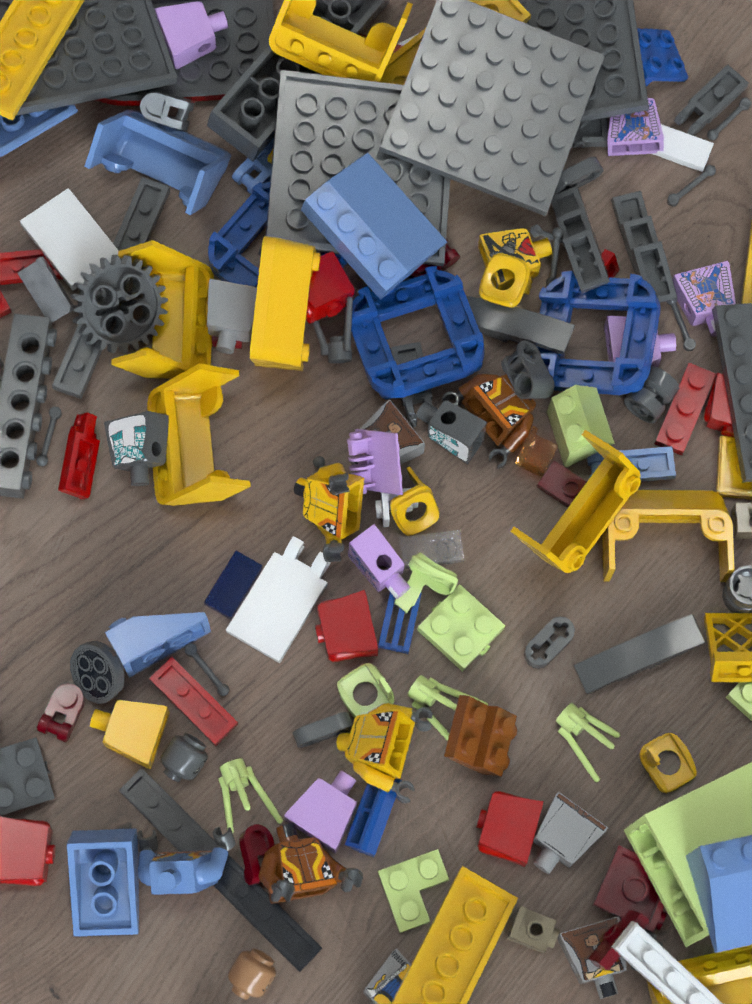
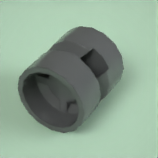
M651 366L649 376L644 382L643 388L638 392L628 393L623 402L627 409L639 419L648 423H655L665 410V404L670 403L680 387L670 374L658 367Z
M752 566L739 567L733 572L723 588L722 598L724 604L734 613H752Z

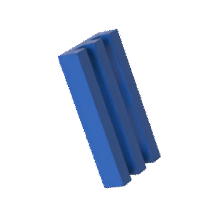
M390 592L378 648L409 654L422 593H420L415 606H412L404 646L398 645L405 612L400 607L392 643L386 642L395 603V597Z

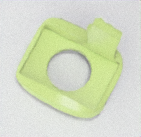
M422 553L412 555L409 562L412 574L407 582L411 588L396 599L395 604L405 613H408L410 608L415 606L424 585L441 595H450L458 584L457 574L438 565Z
M371 663L362 664L337 682L339 695L354 718L358 715L368 714V712L384 703L394 704V694L377 667ZM363 682L373 684L378 692L376 701L368 706L358 704L353 697L355 687Z

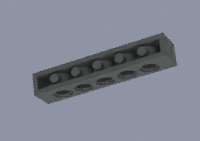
M22 314L13 315L0 388V496L24 499L25 490H30L32 471H29L31 460L35 461L37 456V442H34L36 431L40 432L42 427V414L39 413L40 404L45 403L47 398V385H44L45 375H50L52 369V357H49L50 346L55 347L57 340V329L53 328L48 317ZM29 346H39L35 353H25ZM24 374H34V377L30 381H20V378ZM19 402H29L26 409L22 411L15 410V406ZM13 431H24V434L21 438L15 440L10 439V435ZM15 458L19 460L16 467L11 469L5 468V463L9 459Z

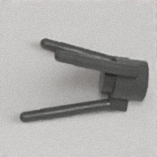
M351 296L347 298V306L345 307L343 336L330 337V343L327 344L319 320L313 322L320 343L321 355H328L329 363H347L352 361L351 326L353 298Z

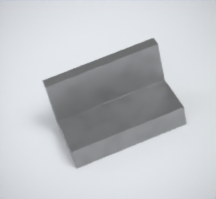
M44 257L37 258L36 262L18 272V275L43 315L50 318L51 323L71 312L70 307L74 306Z

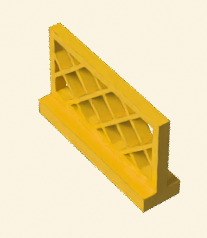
M705 613L704 623L711 661V682H752V652L748 650L752 647V632L744 627L746 624H752V613ZM713 624H725L731 629L723 634L715 629ZM738 633L748 639V641L741 646L732 640L731 637ZM724 644L735 652H717V649Z

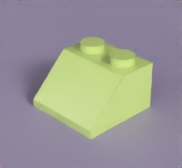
M574 385L551 398L547 415L564 467H570L598 452L581 435L584 430H587L609 445L615 444L596 387Z

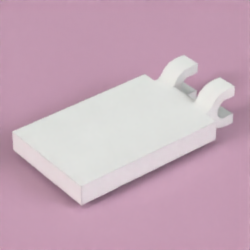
M69 188L20 220L23 229L72 291L76 289L74 283L83 284L85 281L80 274L81 272L92 273L89 266L90 263L101 267L100 258H106L111 263L112 255L118 256L119 250ZM99 290L96 293V299L102 296Z
M294 536L287 545L283 556L276 552L273 553L226 629V632L278 663L282 661L326 589L328 583L321 578L331 562L324 560L322 552L318 553L311 567L297 560L305 547L303 546L304 542Z

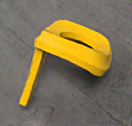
M504 253L495 254L489 260L483 273L479 287L480 297L485 301L504 307H516L520 303L523 294H530L533 281L529 276V265L524 260ZM500 269H508L515 276L514 284L507 290H498L492 284L494 273Z
M409 466L406 469L415 487L407 490L403 495L394 497L390 502L393 519L399 529L407 536L417 534L429 528L438 521L440 514L431 488L424 484ZM416 502L426 504V512L420 519L415 521L406 519V510L410 505Z
M665 733L645 744L640 750L641 763L662 793L667 794L678 789L697 775L695 763L688 748L673 733ZM672 751L679 757L680 768L675 774L665 775L657 768L660 765L661 759L658 755L661 752Z

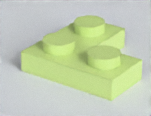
M438 849L378 871L399 933L430 923L420 891L449 881Z

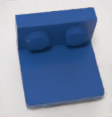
M637 28L646 86L652 81L685 82L689 77L670 31Z

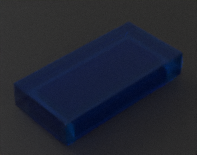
M235 551L205 599L204 605L231 620L263 566L242 553Z

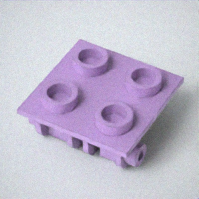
M355 429V432H350V438L347 439L349 455L352 456L348 457L350 462H358V464L349 466V470L358 471L351 474L364 477L363 494H366L367 490L403 495L398 433Z

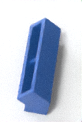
M395 778L394 781L400 783L402 780ZM367 783L345 842L346 846L357 852L375 857L396 799V792L391 790L385 792Z

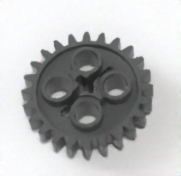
M112 255L110 263L106 258L102 257L100 258L101 267L90 263L89 266L92 273H80L85 280L83 284L74 283V286L80 292L70 296L78 301V305L70 307L71 311L79 313V316L73 319V323L83 324L78 331L79 334L86 335L89 333L86 341L91 344L97 341L96 348L104 350L107 346L108 352L115 354L118 347L120 352L126 354L129 345L133 350L137 351L139 350L138 341L148 345L147 335H158L154 329L155 324L164 326L163 321L158 317L161 314L168 313L167 310L160 308L162 303L168 301V298L161 297L159 293L163 292L166 287L156 285L160 275H150L153 267L149 265L142 267V260L136 258L132 262L131 256L124 255L121 261L119 256ZM128 277H131L133 287L130 291L125 292L123 283ZM104 288L106 297L104 301L97 303L96 293L99 289ZM140 293H143L142 298L138 300H131L132 298H135L138 295H140ZM118 299L128 301L120 304L121 310L110 308L119 304ZM141 305L143 314L140 319L135 320L133 318V311L137 306ZM106 309L105 311L101 312L98 316H96L95 312L97 310ZM114 316L116 320L115 327L111 331H107L106 321Z

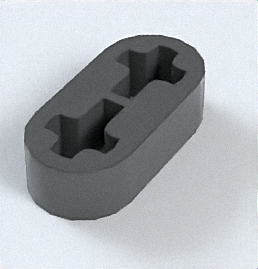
M595 156L589 157L563 170L554 194L556 195L575 186L580 188L599 177L604 169Z
M561 616L555 617L528 643L524 653L525 661L528 665L537 669L544 668L571 642L575 632L571 620ZM554 626L558 628L565 626L567 628L565 632L566 638L559 636L554 642L550 639L555 632ZM546 643L549 646L544 653L546 659L543 660L540 657L536 660L533 659L534 651L532 648L540 649Z
M342 712L300 727L293 731V736L297 747L303 748L338 736L342 732L350 731L353 722L349 712Z

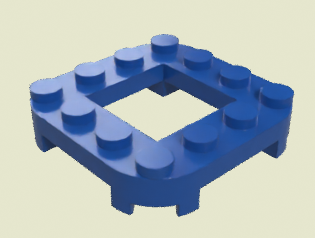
M262 182L257 183L252 188L250 197L218 233L214 231L209 239V264L213 273L222 281L257 287L259 268L241 256V254L267 226L270 182L264 184ZM317 252V253H320V256H322V255H324V254H327V253ZM335 254L343 268L347 261L341 255Z
M437 266L425 268V275L401 282L381 300L373 291L370 292L368 286L358 291V296L353 300L351 334L368 381L381 398L406 397L463 379L482 368L485 355L483 334L478 328L463 289V282L458 275L454 276L448 272L437 270ZM436 305L452 348L397 365L393 359L380 322Z
M573 271L561 272V277L553 280L546 288L542 287L539 293V299L541 300L540 314L568 323L571 322L573 308L627 311L620 357H616L615 362L564 359L563 355L536 346L540 351L546 368L553 377L554 391H565L574 385L596 387L598 394L624 395L640 391L651 370L661 310L660 301L654 288L647 281L643 280L642 276L630 274V278H609V283L582 293Z

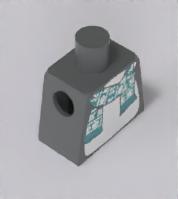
M444 400L439 409L425 401L416 414L417 418L428 424V437L467 465L484 442L487 422L448 400Z
M146 411L104 422L112 466L115 469L130 471L131 486L149 485V468L164 465L166 462L169 415Z

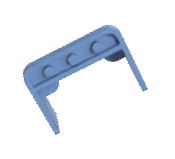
M125 110L98 123L84 167L91 169L99 164H104V168L113 173H121V171L130 168L179 190V197L183 200L182 203L187 206L185 213L192 215L207 205L229 164L231 154L187 132L149 121L139 111Z

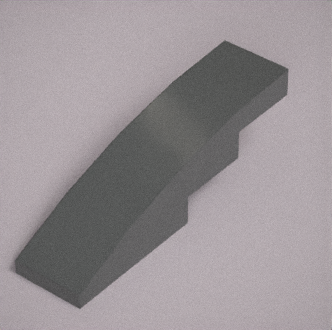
M575 186L554 195L551 203L557 217V223L564 231L563 242L581 292L584 293L609 283L610 279L578 187Z
M641 190L613 197L611 203L635 274L642 276L643 280L647 281L654 288L660 303L676 299L677 294L661 241L658 242L652 217L647 214Z
M466 296L478 328L483 335L506 343L508 340L516 343L524 340L529 341L535 346L564 356L575 328L574 324L519 307L508 308L481 298Z
M691 614L607 649L575 664L574 667L586 694H591L616 681L620 682L643 670L652 669L705 644L706 641L694 615Z

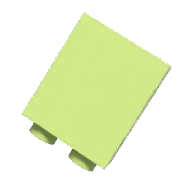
M752 762L643 815L624 829L685 947L709 936L686 855L699 846L752 835Z

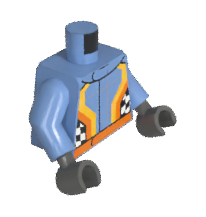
M220 827L213 830L212 834L217 845L213 851L159 852L156 854L154 853L158 849L156 831L153 830L151 837L143 838L142 830H140L137 834L141 851L138 863V877L140 881L147 886H151V893L154 895L197 893L217 884L222 876L228 857L227 850L232 849L236 844L231 827L223 835Z

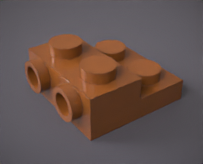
M459 695L444 757L482 775L502 777L503 771L508 768L510 758L507 754L510 742L517 734V727L515 725L517 716L498 706H488L471 696Z

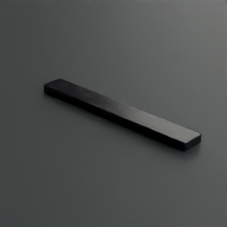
M142 768L119 789V792L179 852L213 851L217 847L215 840ZM228 854L222 876L218 883L213 886L301 972L322 950V947L278 903L271 904L269 894L259 884L248 885L244 878V869Z

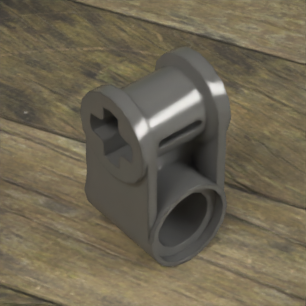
M521 341L517 345L516 351L501 361L502 369L507 374L515 394L519 398L547 399L554 390L553 377L546 368L537 347L529 341Z

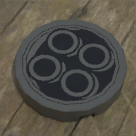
M90 641L74 650L70 659V672L74 684L80 688L86 699L97 704L107 703L115 699L118 692H121L124 687L123 667L117 655L113 657L111 652L108 651L111 649L109 646L99 641Z

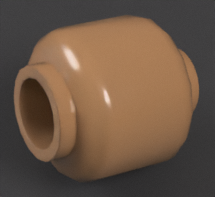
M252 948L251 951H242L228 972V979L233 985L231 990L245 1000H248L250 996L255 998L262 997L276 976V969L273 966L274 960L268 954L256 948Z

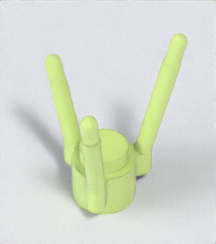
M422 675L416 679L408 692V696L414 700L411 706L417 710L425 707V705L431 707L437 700L456 711L457 704L440 694L441 691L459 698V695H471L443 685L433 678L427 679ZM475 698V699H477L478 701H480V702H482V703L488 705V703H486V702H484V701H482V700H479L478 698ZM433 715L431 719L427 718L448 741L449 733Z
M571 703L556 719V722L561 726L558 732L567 740L595 782H599V776L571 733L573 732L577 736L585 729L609 749H613L614 744L592 727L589 722L615 738H619L620 733L587 713L582 707L578 708Z
M241 758L231 760L220 766L222 777L218 780L222 788L227 831L231 827L232 833H234L229 787L231 791H238L244 809L248 811L251 807L244 789L249 785L248 780L277 823L281 824L283 822L277 809L256 779L251 766L246 767L244 760Z

